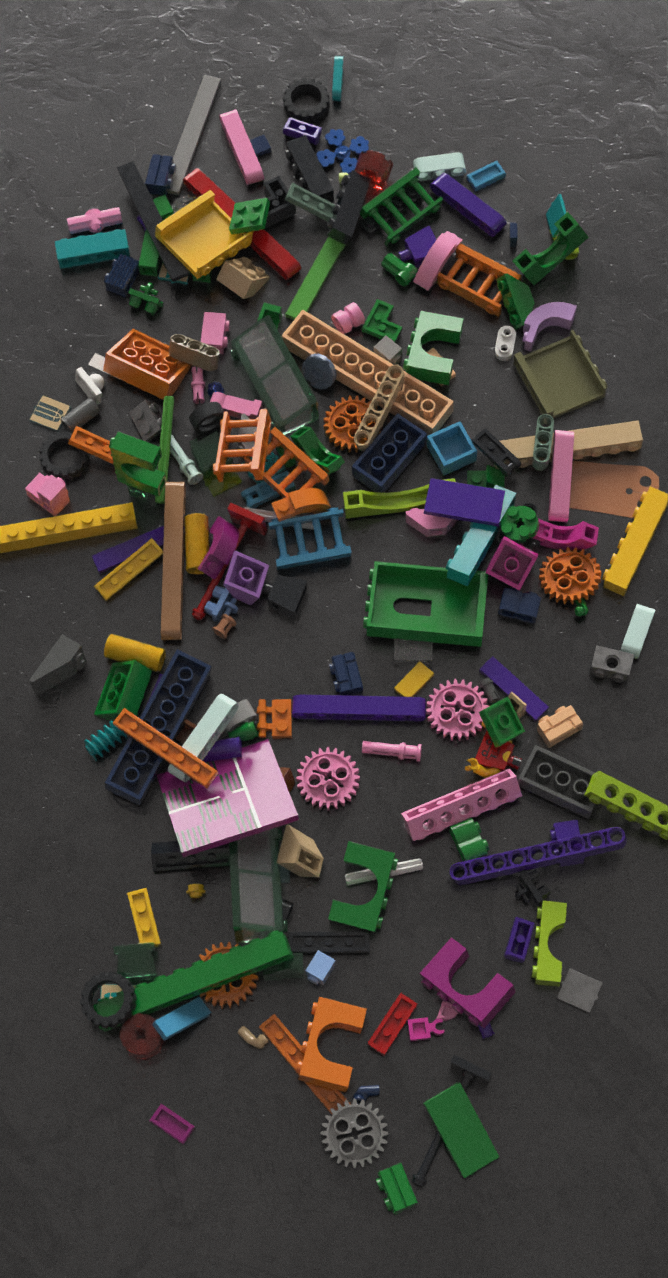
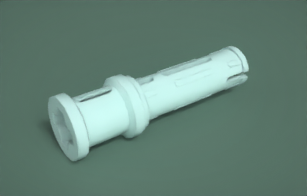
M171 434L170 452L180 465V472L184 473L187 477V482L190 485H194L203 478V474L198 472L195 462L188 459Z

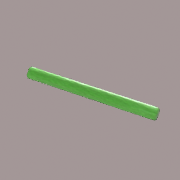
M165 396L163 401L160 436L162 457L158 463V470L165 472L166 479L168 478L174 398L172 396ZM165 486L160 496H155V502L158 504H165Z

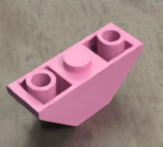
M419 508L406 511V523L426 537L446 535L458 521L456 519L424 514V509Z

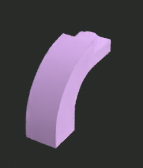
M551 302L533 310L524 322V336L522 342H525L524 350L532 351L538 333L546 327L558 326L570 330L576 315L577 306L564 302Z

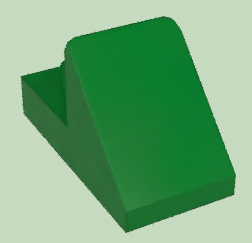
M486 465V471H467V484L493 489L495 485L505 488L504 475L500 470L490 465Z

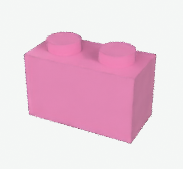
M204 312L201 342L217 348L220 354H223L224 347L227 348L228 346L226 331L229 332L230 321H227L226 313Z

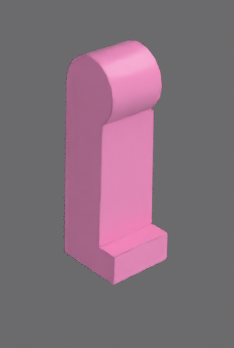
M213 392L210 402L220 403L224 412L228 411L229 416L241 419L243 413L250 420L259 417L260 409H263L262 401L260 400L250 401L225 395L221 392Z

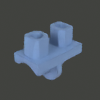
M215 586L212 597L219 600L217 604L208 601L204 611L212 616L213 621L218 623L223 613L228 616L230 613H237L238 607L235 605L237 600L232 598L226 587Z

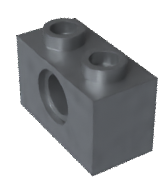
M596 645L590 673L598 678L608 677L616 682H628L634 654ZM613 663L616 665V667L610 668L607 666V664Z

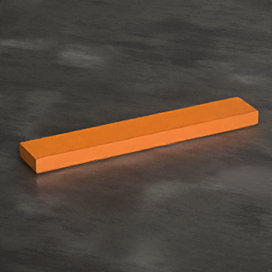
M125 708L112 723L115 727L206 789L218 775L217 770Z
M273 1014L259 1026V1029L296 1072L298 1062L303 1061L305 1055L301 1053L302 1046L279 1018ZM305 1082L331 1115L333 1114L330 1108L337 1111V1103L341 1104L342 1107L345 1106L346 1098L339 1090Z

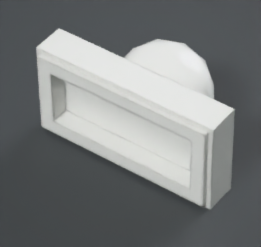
M82 367L76 369V383L88 398L93 399L97 405L100 404L102 397L100 390L105 385L103 377L99 374L88 376Z

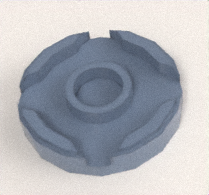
M319 353L312 354L303 362V375L306 380L311 382L310 385L313 387L326 389L335 382V366L326 356Z

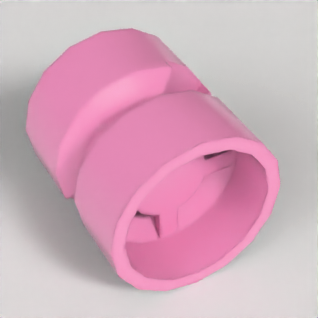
M354 302L344 307V311L339 310L331 315L334 326L344 335L352 331L353 327H358L365 323V317L361 309Z

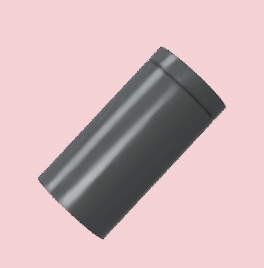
M89 397L60 421L64 428L73 434L76 426L81 428L101 411L94 400Z

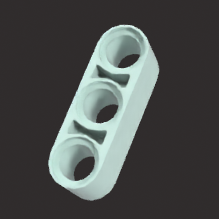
M462 153L426 156L413 161L414 168L416 167L421 172L418 177L419 181L434 180L443 172L451 177L461 176L466 172Z
M640 604L636 605L620 651L634 654V659L638 660L655 613L654 609Z

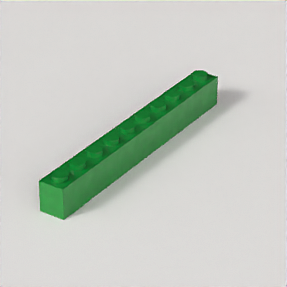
M273 931L267 934L268 937L252 939L248 942V945L243 947L240 945L229 949L230 952L214 954L210 960L204 962L203 960L192 963V967L187 969L179 968L174 970L173 974L169 976L161 975L156 977L154 982L136 985L134 991L137 996V1000H135L136 1008L132 1011L130 1019L127 1018L124 1024L294 958L286 935L282 931ZM123 991L118 992L117 996L109 999V997L98 1000V1003L93 1005L94 1010L103 1017L116 1014L124 1002ZM99 1026V1029H101V1030H103V1031H108V1030H110V1029H113V1028H111V1027L103 1028V1027Z

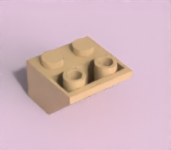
M241 257L225 261L216 280L243 299L253 297L269 280L270 276L265 273L264 269L253 265L250 259Z
M286 825L277 863L300 877H319L324 858L314 840L290 825Z

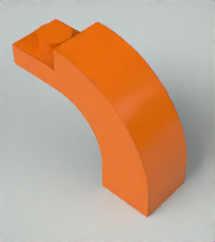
M318 488L296 490L288 493V497L271 503L279 522L302 513L318 514L327 512L328 509L332 508L325 492Z

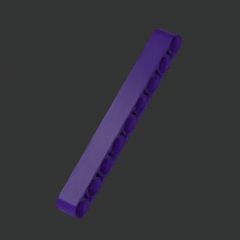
M612 827L455 863L450 868V875L456 884L465 885L518 873L522 870L527 871L619 850L626 845L627 839L621 828ZM614 835L622 836L619 842L612 841ZM596 839L602 840V844L597 847L593 846L592 842ZM575 844H582V848L579 851L572 850ZM556 848L563 849L562 853L557 856L553 855V851ZM538 852L543 853V856H542L541 859H539V860L533 859V856H534L536 853H538ZM517 857L523 858L521 864H514V860ZM499 861L504 862V865H503L502 868H500V869L494 868V865L496 864V862H499ZM478 866H484V870L481 873H475V869ZM459 870L465 871L462 877H455Z

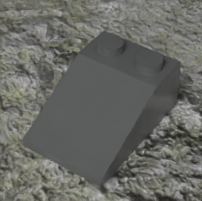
M63 634L60 636L29 680L34 694L38 696L74 676L78 670L83 669L86 664V658L80 644Z

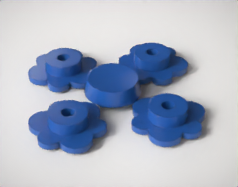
M331 129L330 133L325 135V139L329 145L339 147L336 148L335 153L330 152L328 149L317 152V158L321 166L328 167L329 164H334V159L337 157V159L343 161L340 164L342 173L349 174L352 170L358 171L360 164L356 158L351 159L349 157L351 151H356L357 154L368 152L369 141L365 140L362 136H358L356 139L351 140L349 149L347 146H341L342 141L345 140L343 131L341 129Z

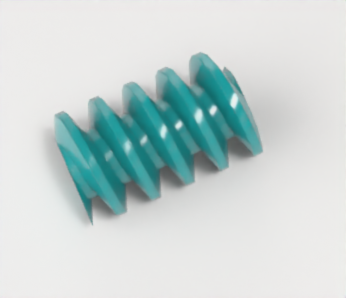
M112 720L109 721L110 727L103 726L104 732L101 730L96 731L98 737L92 734L90 735L91 741L88 739L84 740L86 750L96 762V755L103 757L102 750L109 753V745L113 748L116 747L115 740L122 743L121 736L127 739V735L112 724L114 722Z

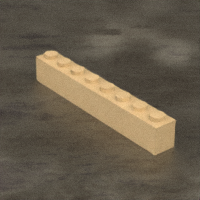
M639 420L570 430L574 432L573 459L575 460L587 456L598 457L607 453L618 454L621 451L633 452L641 449L643 443ZM553 433V436H552L551 453H550V460H549V462H552V451H553V437H554V433ZM535 436L500 441L520 460V468L532 465ZM539 441L542 444L547 443L546 441ZM542 457L537 458L540 461L545 460ZM507 459L504 461L506 465L510 463Z

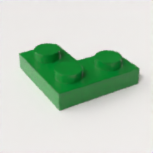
M377 299L362 327V332L379 339L388 336L396 343L403 327L388 321L394 306Z

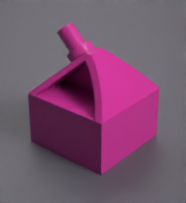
M504 536L486 569V573L520 590L538 557V553L524 547L522 543H517Z

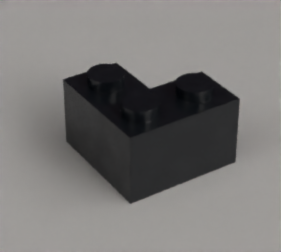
M280 176L263 183L264 195L270 202L265 228H268L295 215L296 205L285 200L288 189Z

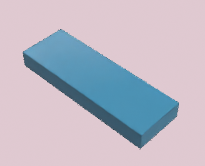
M198 997L155 1020L152 1025L165 1041L205 1019L212 1012L203 1000Z

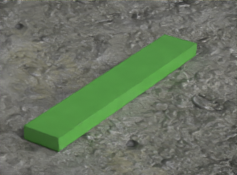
M328 236L285 313L287 318L295 320L302 310L306 312L310 310L346 244Z

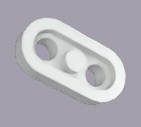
M503 326L498 331L495 356L501 361H507L513 355L516 331L511 326Z

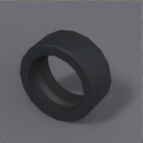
M208 402L197 407L190 414L189 420L198 434L209 433L220 427V420L223 419L224 410L220 403Z

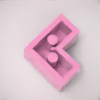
M39 473L25 488L30 499L54 516H57L70 502L66 483L61 478H55L53 475L44 476Z

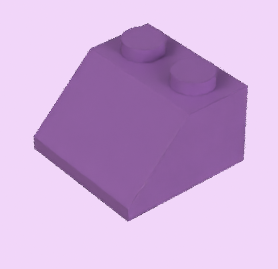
M234 551L223 585L235 599L252 605L260 597L269 565Z

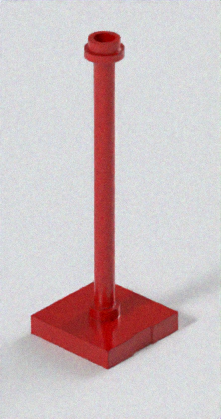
M230 503L227 510L231 521L240 525L236 551L247 529L265 536L268 527L264 517ZM224 564L216 579H212L197 609L193 608L192 616L198 620L205 618L206 614L203 613L204 607L210 601L215 586H218L228 564Z

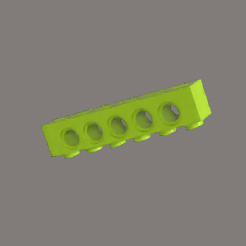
M601 771L592 775L584 796L589 798V801L594 804H602L607 807L608 811L620 813L626 820L637 822L645 830L655 831L659 833L661 838L668 840V805ZM606 789L611 792V798L607 797ZM623 798L628 800L629 807L624 805ZM641 807L646 810V816L641 813ZM659 816L664 820L663 825L658 821Z

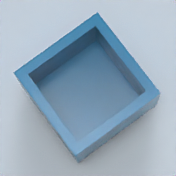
M461 421L427 436V448L443 476L477 461V449Z

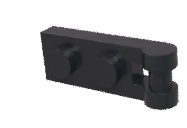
M486 428L472 439L474 446L495 464L504 476L508 477L512 474L514 468L517 469L521 466L520 460ZM506 459L510 462L508 465L504 463Z

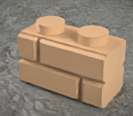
M571 705L566 708L562 706L551 717L546 715L538 721L537 732L543 738L547 747L550 748L582 730L583 722Z

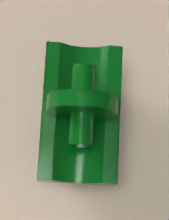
M149 282L147 286H140V290L144 291V293L130 288L129 294L131 297L129 305L131 307L139 309L142 301H145L147 304L144 311L153 315L158 307L162 308L164 302L151 296H157L158 291L154 290L153 283Z

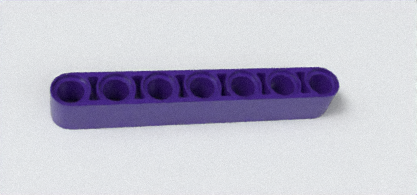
M295 695L292 697V717L297 719L423 721L426 719V699L422 697Z

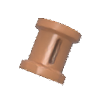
M223 614L221 616L222 619L217 626L212 628V631L220 638L226 639L227 633L237 623L232 617Z

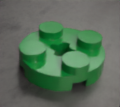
M511 506L502 517L501 530L507 538L517 543H524L527 539L533 538L537 534L539 520L535 511L531 508ZM522 521L524 525L517 528L516 523Z

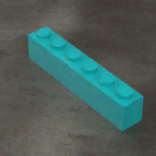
M495 485L494 489L505 490L499 527L471 522L469 532L466 531L463 535L461 546L457 545L454 551V558L449 559L446 565V570H448L447 578L465 586L469 585L495 540L497 532L501 529L503 515L509 507L515 505V492Z

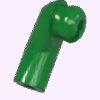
M582 597L581 603L575 600L577 605L575 614L578 617L588 614L586 601Z

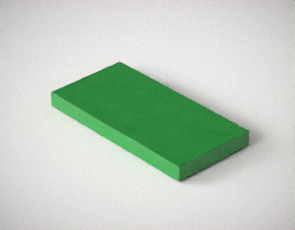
M460 1082L423 1103L462 1178L469 1176L499 1158L493 1143Z

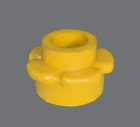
M190 884L186 893L190 894V898H201L202 894H205L206 891L203 884Z

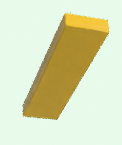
M151 538L99 581L94 588L106 601L109 600L162 556L163 550Z

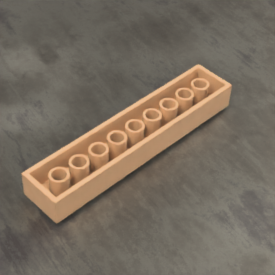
M304 310L299 313L281 336L282 347L303 360H306L312 354L319 353L326 356L335 366L336 380L372 401L388 368L393 365ZM404 371L405 382L390 413L393 415L400 414L425 431L427 436L439 431L452 414L454 401ZM394 373L392 378H398L401 374ZM386 389L383 394H391L392 389Z

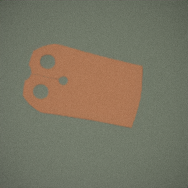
M573 461L569 508L633 518V513L636 507H638L637 503L641 499L643 492H648L650 486L644 487L640 484L641 477H649L652 481L650 486L655 489H659V477L644 466ZM631 488L633 490L632 494H627L626 489Z

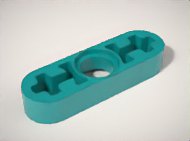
M335 56L332 101H341L343 56Z

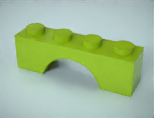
M542 901L541 907L538 906L537 919H540V926H536L535 938H539L538 946H534L533 958H537V966L533 965L532 978H535V984L560 986L562 962L557 960L549 951L548 938L556 930L564 928L567 903Z

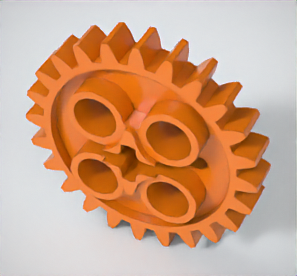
M349 396L347 401L342 397L341 403L335 401V407L329 406L330 411L325 412L326 417L324 418L325 424L323 427L326 430L325 436L329 437L330 443L334 442L335 448L341 445V451L347 447L349 453L352 448L355 449L356 453L358 452L354 437L351 435L356 433L371 401L366 403L365 397L360 401L358 396L355 397V400H352L351 396ZM349 411H354L355 413H354V414H349L348 412H349ZM371 421L367 427H374L376 422ZM338 424H343L344 426H343V427H338V426H336V425H338ZM361 438L359 443H366L368 438Z
M567 547L566 552L559 549V554L552 552L553 558L547 556V562H542L539 575L541 588H544L545 594L549 593L550 599L556 596L557 603L561 599H563L564 604L567 603V600H570L572 605L574 600L581 603L582 597L588 600V594L594 595V589H599L598 584L601 583L600 565L596 564V558L591 559V553L585 555L584 549L580 553L577 552V547L573 551H570L569 547Z
M220 942L219 948L212 944L213 950L210 952L208 949H205L206 956L200 954L199 958L204 962L210 960L214 954L230 952L229 949L232 948L231 943L228 942L227 947H224L223 943ZM253 973L240 979L243 981L240 987H234L232 982H230L229 992H226V986L223 985L220 990H210L199 996L206 995L205 1002H209L212 999L213 1006L220 1002L221 1008L224 1007L225 1003H228L229 1008H231L234 1001L239 1006V999L246 1002L245 995H253L250 988L257 987L253 981H257L259 978Z

